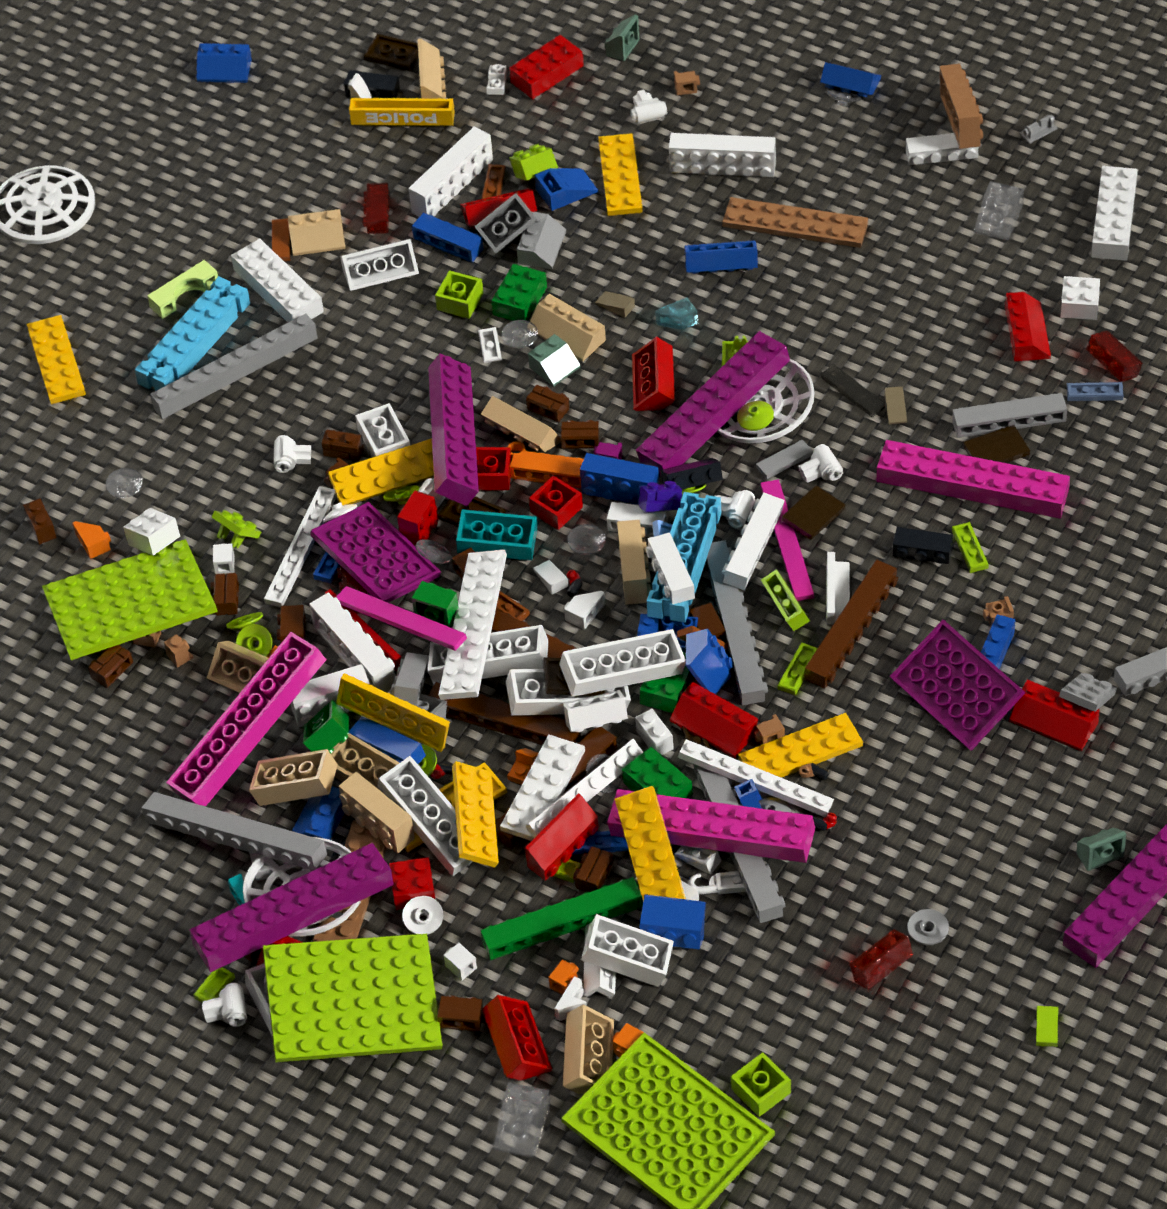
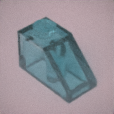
M687 297L655 310L656 323L660 326L683 330L698 323L697 310Z

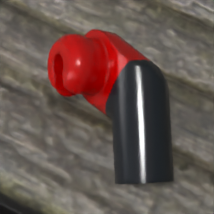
M570 570L566 576L571 586L566 593L568 596L574 597L582 587L583 582L575 570Z
M438 763L430 776L433 779H439L447 773L453 774V764Z
M828 813L826 818L821 820L813 817L815 829L825 831L834 827L837 823L836 814Z

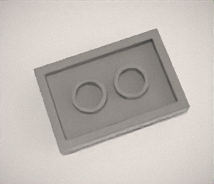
M1081 673L1061 689L1059 697L1095 712L1115 695L1117 688L1107 681H1099L1090 674Z

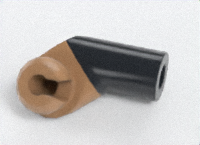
M815 763L806 764L799 768V773L804 778L818 776L826 780L830 774L828 770Z

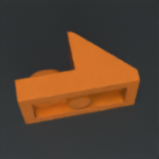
M527 748L516 750V761L507 775L508 780L521 785L538 755V752Z

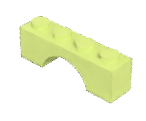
M203 260L147 295L150 308L164 319L177 310L176 300L184 292L190 290L205 292L211 289L210 285L218 278L217 271Z

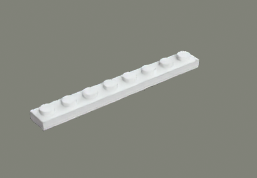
M319 486L264 597L265 604L278 607L284 605L315 542L310 536V532L324 523L323 519L329 513L337 497L334 489Z
M634 739L628 741L525 825L531 835L535 838L578 793L588 802L621 775L622 769L643 753Z
M687 739L678 755V758L740 783L753 779L759 791L823 817H826L834 801V799Z

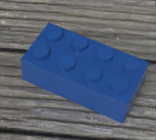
M586 453L580 468L582 494L639 505L640 487L646 486L650 482L659 484V470L655 466Z

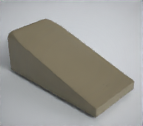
M605 291L595 304L625 318L635 307V299Z
M903 387L885 388L884 398L889 425L907 423Z

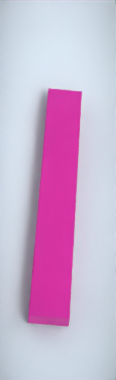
M779 479L761 483L762 493L764 492L785 500ZM784 501L782 513L775 525L774 533L797 601L814 598V592L795 530L781 521L782 516L788 511L786 501Z
M348 586L336 596L342 606L454 651L467 639L466 634Z

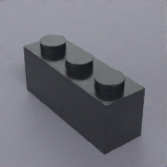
M349 70L344 82L346 97H351L348 83L357 73L366 83L371 98H397L400 90L398 76Z
M714 458L660 470L662 484H665L666 481H673L682 490L723 480L721 463Z
M897 527L893 541L892 556L949 564L953 548V535Z

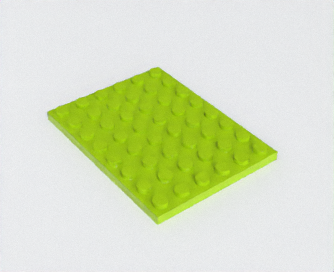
M186 539L169 544L154 556L146 552L42 586L70 660L217 612L214 600Z
M427 934L263 945L275 1062L442 1049L443 1045L440 1023L437 1019L438 1009Z
M645 1032L561 1118L563 1124L673 1209H707L775 1135V1131Z

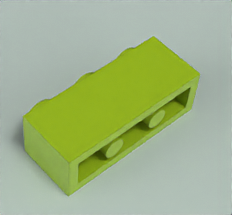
M777 569L761 579L793 631L810 621Z

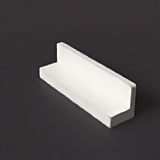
M827 552L826 624L834 625L850 600L849 562H836L835 552Z
M590 924L585 927V941ZM584 961L583 995L588 997L597 991L608 997L615 995L616 972Z

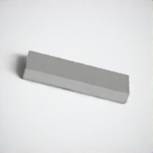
M802 439L756 464V468L766 479H769L811 457L813 450Z

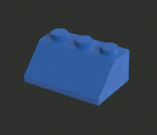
M199 43L197 52V82L247 83L252 61L249 44Z
M825 62L820 83H824L826 88L835 89V86L841 87L843 92L851 93V90L857 91V95L867 97V94L873 95L881 80V75Z
M708 629L686 634V667L701 687L717 694L732 677V668L734 667L732 658L728 657L724 647L719 645L716 636L712 635Z
M332 786L329 795L309 798L292 831L310 837L331 840L344 815L342 802L339 797V788Z
M645 895L640 919V930L672 940L675 947L700 950L704 939L706 902Z

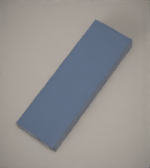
M1122 382L1067 383L1066 386L1067 401L1123 400L1124 397Z

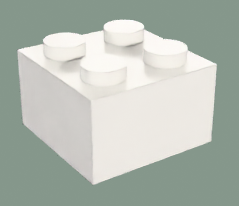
M1064 276L1060 318L1097 320L1100 279Z
M152 508L145 510L141 515L132 519L123 527L129 546L153 556L180 537L176 519Z

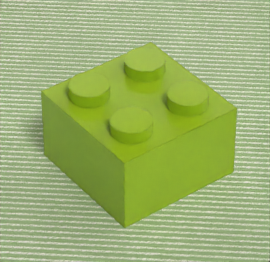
M532 145L529 147V150L525 152L523 150L514 153V156L509 158L515 177L523 180H530L535 177V174L549 168H558L552 148L545 147V145Z
M449 271L435 294L437 310L470 319L484 294L482 279Z
M762 1052L731 1076V1090L760 1117L791 1093V1080Z

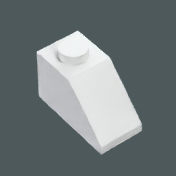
M597 591L574 596L564 607L565 621L585 630L605 605V593Z

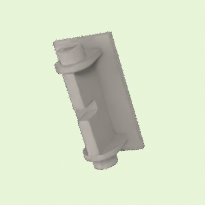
M1046 115L1039 122L1025 126L1019 134L1030 144L1058 128L1053 124V121H1055L1054 116Z

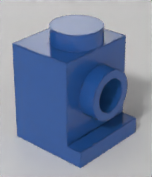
M753 779L734 787L742 806L762 809L759 803L762 798Z

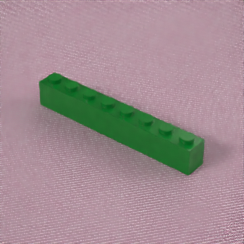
M634 877L622 879L618 883L603 886L592 892H585L580 896L565 899L560 903L545 906L534 912H527L523 916L507 919L503 923L494 926L490 925L481 930L482 942L489 959L493 960L585 928L586 925L593 921L596 914L611 919L642 908V895Z

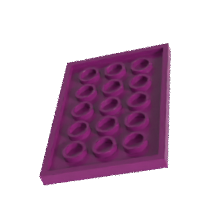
M369 502L312 529L310 532V536L371 596L390 603L417 589L422 581L428 583L440 577L441 571Z
M942 620L890 675L902 689L970 751L977 746L1025 694L1018 685L945 620Z

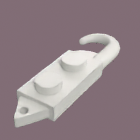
M738 871L716 873L710 878L709 886H696L694 884V881L700 878L701 874L693 875L688 884H692L699 890V894L746 892Z

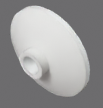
M339 502L331 506L332 511L325 516L323 522L339 517L358 506L355 504L342 505Z
M415 897L403 909V922L406 928L414 934H431L442 924V907L432 897ZM422 915H425L427 917V919L424 921L420 920L419 918Z

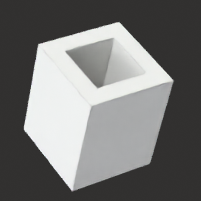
M232 544L213 545L215 574L234 573L235 555Z
M460 943L450 947L444 954L445 966L460 980H464L477 969L476 957Z

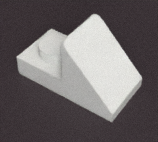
M574 976L555 1007L556 1020L566 1019L568 1012L581 1005L587 1006V1003L581 1000L584 992L582 979Z

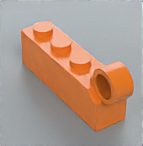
M517 441L508 445L511 448L512 461L510 473L512 479L545 483L554 475L571 487L581 488L580 468L584 459L526 451L523 443Z

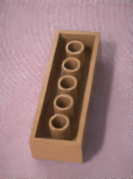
M960 63L939 66L940 97L959 149L979 147L980 139H983V131L980 129V124H983L982 114H979V106L976 105L972 87H969L966 72L962 70Z

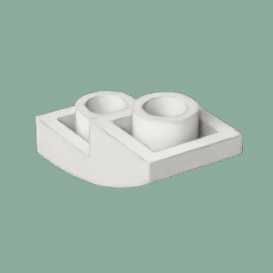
M500 64L490 65L487 94L504 95L507 66Z
M355 73L353 79H350L348 83L351 97L371 98L366 83L359 74Z

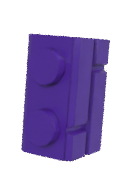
M666 481L665 484L647 483L646 486L640 487L639 507L644 512L678 510V508H681L682 488L673 481Z

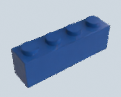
M422 213L412 225L414 239L473 263L484 250L483 238L481 236L435 218L432 215Z
M756 241L684 245L686 272L696 274L701 271L717 272L718 270L734 271L735 269L751 270L758 268Z
M999 614L996 615L981 650V653L998 669L1002 665L1015 634V619Z
M362 716L349 730V733L399 763L411 756L419 764L426 756L419 742Z

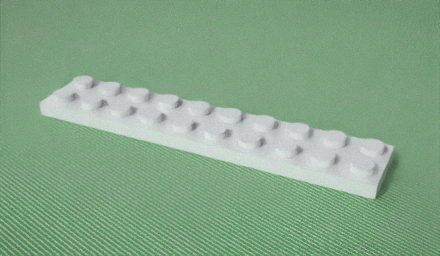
M505 550L468 553L458 600L459 607L456 610L453 629L465 633L467 639L456 651L448 648L438 694L440 700L478 697L507 557Z

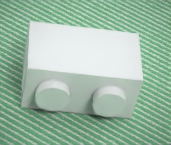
M653 709L635 717L636 731L649 748L653 747L661 755L673 750V735Z

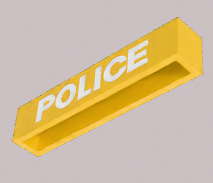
M351 98L349 107L351 125L453 126L455 115L453 99Z

